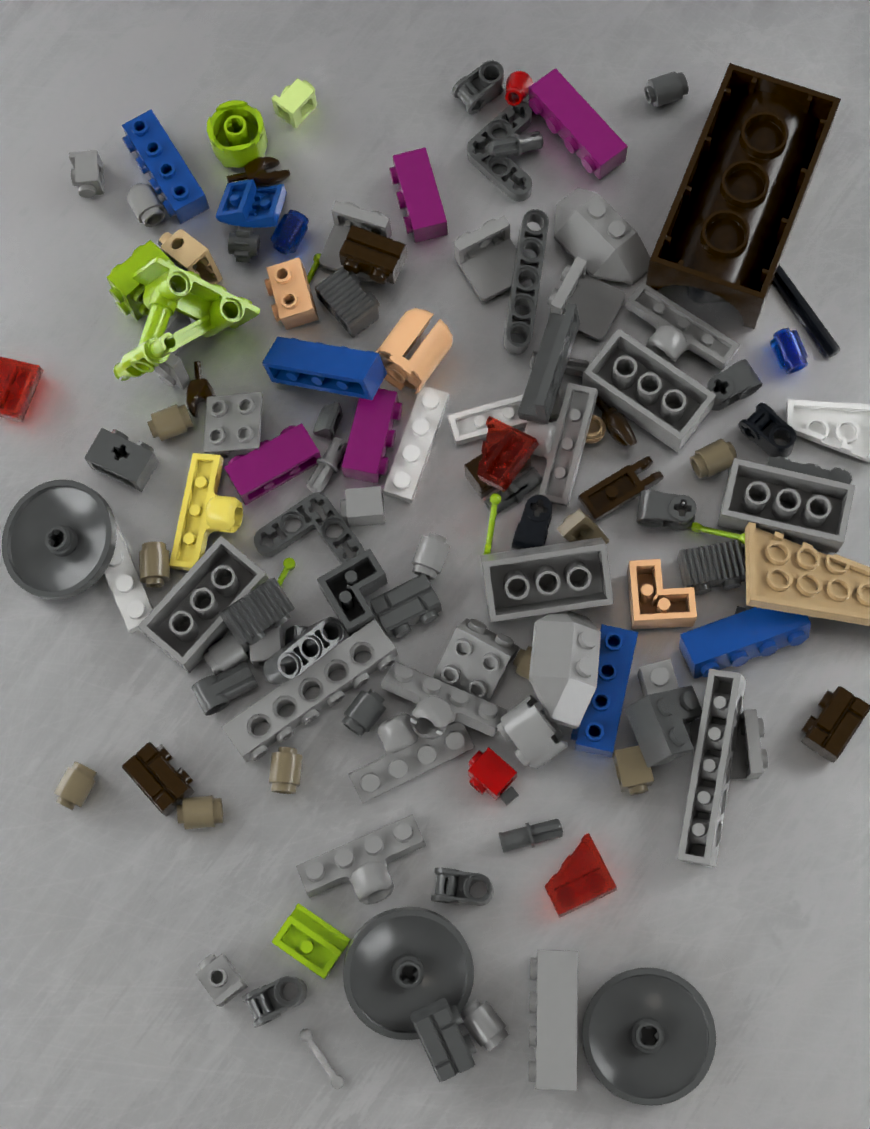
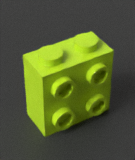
M151 240L145 245L137 247L131 257L124 263L116 265L111 270L110 275L106 277L111 286L109 292L116 300V306L125 316L131 314L137 321L143 316H147L150 310L143 301V293L146 286L132 279L134 273L155 257L170 260Z

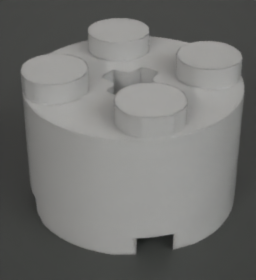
M530 695L500 718L501 723L496 727L506 741L511 739L518 749L514 752L520 762L525 767L529 765L531 768L535 767L538 769L569 745L566 741H560L564 737L563 733L555 722L547 719L544 708L538 711L534 705L538 701Z

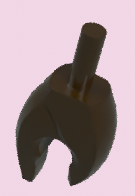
M260 157L245 165L244 173L226 177L228 183L254 179L255 184L258 186H270L289 177L290 171L266 172L267 169L278 166L280 162L273 157Z
M200 361L194 362L195 380L189 382L186 391V405L191 415L197 418V404L201 401L207 404V397L216 396L208 380L202 378Z
M598 395L596 405L603 413L601 419L604 421L611 437L622 446H633L636 444L635 435L625 417L615 407L609 409Z

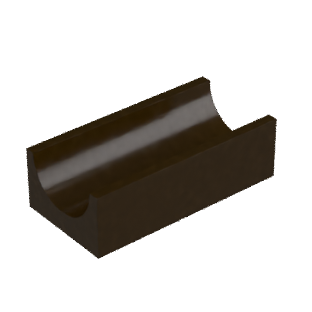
M729 63L650 258L646 285L656 291L665 286L684 285L713 293L729 302L739 311L744 321L743 326L755 329L830 134L841 99Z

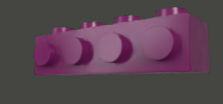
M556 68L529 87L528 104L536 115L540 114L546 121L549 130L553 134L557 133L563 139L567 150L572 154L575 153L581 159L582 165L587 172L594 173L600 180L626 161L628 146Z

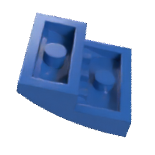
M254 179L227 183L216 213L217 221L249 228L277 226L287 195L284 184L257 188Z

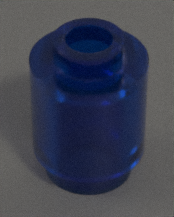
M289 210L287 214H284L270 238L274 249L285 255L295 253L308 231V218L296 210Z
M784 328L773 334L774 339L770 341V345L780 368L784 369L786 374L797 372L808 365L806 360L808 354L797 330L790 331L789 328Z

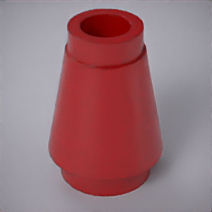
M516 71L508 76L505 100L509 105L517 106L529 95V87L533 84V80L528 73Z

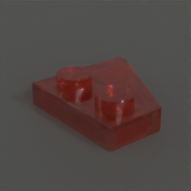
M0 357V417L23 422L44 372L39 365Z
M489 416L486 422L488 427L486 441H483L481 450L483 457L479 462L477 475L481 481L505 493L539 444L536 438Z
M588 833L583 836L581 843L571 856L569 855L565 859L557 874L551 877L545 885V890L558 917L561 918L617 891V886Z

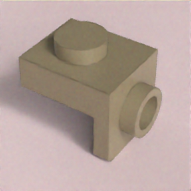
M580 508L575 513L568 515L557 528L560 534L569 542L602 537L606 544L609 543V539L603 531Z

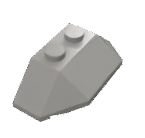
M577 188L556 205L554 239L574 260L577 256L587 261L586 272L592 278L634 285L648 273L651 257L638 233L598 193Z
M572 611L550 613L534 623L529 680L539 701L546 710L544 713L547 719L577 729L597 688L601 631L588 617Z

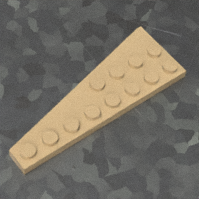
M748 522L745 527L746 606L870 626V567L837 554L826 555L818 552L811 544L803 542L800 545L783 538L784 534L775 531L772 534L756 528V523Z

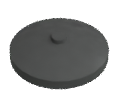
M53 480L38 485L17 502L4 526L2 556L9 575L22 589L45 599H67L83 593L101 578L112 560L117 539L114 515L108 503L98 492L80 482Z
M420 907L394 908L370 919L357 931L348 946L344 958V989L354 1013L367 1027L393 1039H420L410 1014L420 1008L429 1006V1004L441 998H446L450 1007L456 1004L459 1013H461L468 1002L473 987V959L464 937L448 919L434 911Z
M636 968L614 976L595 993L583 1019L582 1044L586 1060L592 1072L605 1088L626 1101L653 1106L679 1100L700 1084L713 1061L716 1047V1031L714 1020L706 1001L688 981L666 970Z

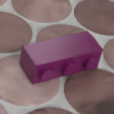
M426 147L393 155L394 167H390L389 171L393 185H399L400 192H396L399 208H405L407 216L403 217L406 233H412L415 243L448 235L447 220Z
M379 388L373 400L359 398L341 466L344 477L379 484L380 476L386 475L389 458L385 456L387 448H392L394 445L396 430H392L394 420H400L403 405L399 403L396 391Z
M301 423L297 426L292 425L285 428L278 437L271 441L264 440L260 442V449H254L246 455L241 454L233 457L228 462V465L224 466V469L242 501L247 505L318 465L317 459L321 458V455Z

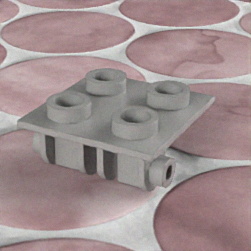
M254 392L207 397L203 452H217V455L228 458L229 453L232 451L260 449L263 393Z

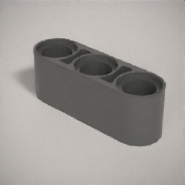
M334 617L321 620L309 626L281 648L264 664L263 672L266 679L272 684H282L302 674L342 641L345 631L340 620ZM323 629H324V630L326 631V633H327V638L325 637V635H324V633H323ZM302 646L306 649L307 656L303 653ZM280 662L285 667V673L282 671L280 667Z

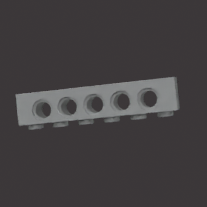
M374 619L332 648L298 677L284 682L224 724L222 729L246 762L251 759L256 761L269 751L267 747L278 741L281 743L294 734L293 729L301 723L307 725L314 721L320 715L318 711L327 705L332 707L344 699V693L353 686L357 689L370 680L369 675L377 669L383 671L395 662L394 657L398 655L396 647ZM361 651H367L371 654L370 660L366 663L356 662L355 657ZM343 669L346 671V675L340 681H332L330 679L332 671ZM313 686L320 688V694L317 698H305V692L308 688ZM291 704L295 706V711L290 717L284 718L279 715L280 709L284 705ZM261 722L268 723L269 730L266 734L262 736L254 734V728L257 724Z
M709 669L677 859L684 862L716 868L747 681L741 673Z

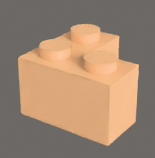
M660 559L629 561L627 581L631 630L693 627L697 618L694 587L663 589Z

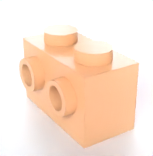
M300 258L267 267L269 279L265 280V285L269 296L274 295L276 304L271 305L276 322L281 321L285 329L288 330L319 320L306 270Z

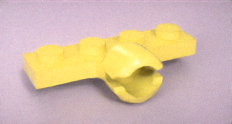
M192 454L169 563L172 569L189 571L205 554L210 533L215 531L234 533L239 530L242 524V503L236 497L218 496L217 493L224 458L221 455Z

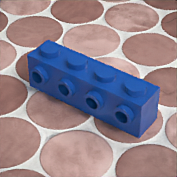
M152 109L122 125L126 134L122 138L130 153L136 152L138 156L135 159L143 174L149 173L152 179L148 181L156 195L162 194L165 201L162 204L169 217L175 215L178 222L182 224L210 209L204 192Z
M277 337L262 362L272 382L373 400L387 375L379 353L350 349L345 346L326 345L320 342L302 341L296 338Z
M754 607L681 633L679 650L694 679L702 676L708 677L709 669L722 670L730 666L739 667L748 662L749 659L758 656H770L778 649L788 645L797 646L802 644L809 638L811 621L805 615Z
M601 624L597 688L579 727L572 729L570 740L576 741L574 750L611 758L638 632Z

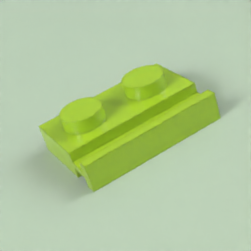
M299 903L272 940L274 945L323 979L327 978L351 942L350 938Z

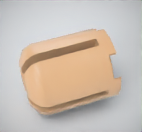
M413 308L405 312L381 346L375 351V353H379L387 371L384 379L399 390H402L404 386L415 389L414 394L420 392L453 343L451 331L439 319L409 360L405 358L434 316L433 313L424 309Z

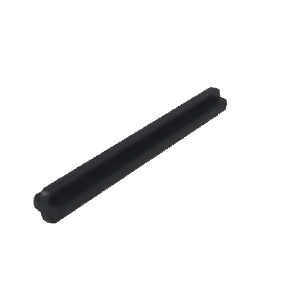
M779 264L772 282L773 286L823 355L827 358L836 355L840 351L839 345Z

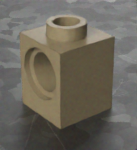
M639 745L614 750L613 760L621 792L629 791L630 795L648 792V786L653 785L654 777L651 767L648 768Z

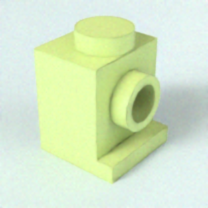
M298 78L292 85L284 88L280 97L274 95L271 98L275 114L294 128H297L317 106L314 87L308 81H301Z

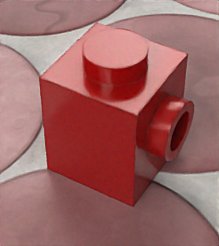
M489 747L484 753L479 750L468 762L470 766L468 770V776L471 778L469 781L470 785L482 795L486 791L495 800L517 778V771Z

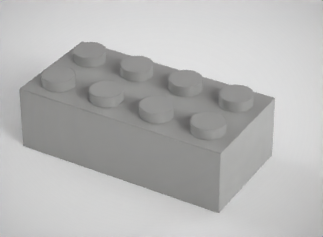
M619 328L583 372L582 386L596 388L599 391V397L605 403L615 407L618 412L677 453L711 411L716 399L715 393Z
M734 458L729 470L717 526L745 532L748 522L756 523V528L772 534L775 531L784 534L783 538L800 545L806 542L813 545V548L837 553L845 540L855 485Z
M220 536L140 623L138 628L147 638L190 674L204 658L203 655L209 651L207 648L218 642L229 630L219 613L269 578L261 568Z
M602 537L480 555L491 622L614 604L607 547Z
M537 950L536 958L531 957L530 979L536 980V992H530L529 1013H536V1026L529 1027V1047H535V1061H529L528 1081L535 1082V1089L577 1091L578 951Z

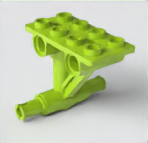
M155 257L133 275V280L146 286L143 293V301L150 311L138 346L126 353L121 362L114 366V375L117 379L122 377L121 381H126L130 377L136 378L147 372L151 373L155 367L168 360L170 353L176 351L181 346L201 335L212 337L228 327L236 329L258 316L260 308L252 305V302L246 298L236 297L228 293L221 285L211 284L201 279L200 275L195 272L185 271L175 266L167 258ZM175 311L195 320V322L173 334L170 332L165 333L169 318L174 315Z

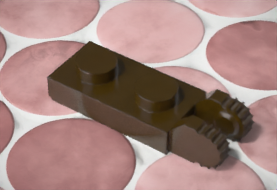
M650 456L631 466L627 465L578 496L579 501L594 522L599 521L640 496L641 491L653 487L664 478L660 471L651 474L642 481L638 478L637 474L647 470L652 465L653 461Z

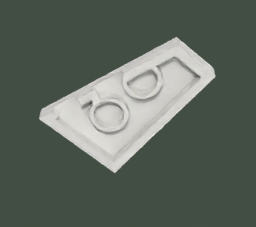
M787 400L786 423L795 430L797 436L870 463V404Z

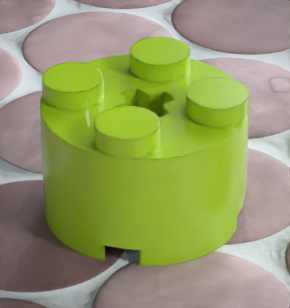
M232 100L220 104L216 108V112L207 121V133L213 152L222 165L227 168H243L252 160L265 157L268 139L261 113L256 108L254 109L249 106L247 102L241 100Z

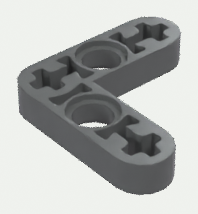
M524 101L517 106L509 105L476 134L467 145V157L470 163L509 198L518 202L525 201L531 195L532 180L530 176L506 155L491 157L488 144L486 145V139L488 142L500 140L492 135V132L498 128H502L508 133L506 137L501 139L509 138L513 133L520 135L532 122V109ZM515 113L518 115L524 113V118L519 116L515 119ZM485 147L484 154L481 152L475 154V148L482 150ZM500 163L507 167V171L503 174H496L491 170L492 167ZM514 182L519 186L524 184V190L521 188L515 190Z
M320 493L309 495L259 529L254 536V544L257 551L266 557L278 554L313 529H316L341 565L351 560L350 557L344 559L347 555L341 544L345 541L351 551L358 550L356 555L364 552L362 544L325 495ZM317 503L319 506L324 504L322 509L327 517L324 521H322L317 511L312 512V504ZM288 519H299L301 521L300 528L295 532L287 531L285 523ZM337 524L343 528V532L338 538H330L326 535V530L330 525ZM277 527L280 528L282 535L286 537L285 539L281 540L280 535L275 530ZM265 536L269 539L274 538L272 540L274 544L272 547L262 546L264 544L262 539Z

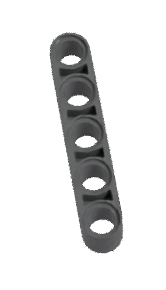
M539 209L528 211L524 215L519 229L503 336V345L512 354L523 353L528 348L533 335L549 226L547 215ZM535 222L540 226L541 230L533 231L528 228L527 223ZM527 249L533 250L537 257L529 259L524 256L523 251ZM527 277L532 281L533 285L525 287L520 284L519 278ZM524 305L529 313L520 315L516 312L515 306ZM512 333H520L523 335L525 342L515 343L510 335Z

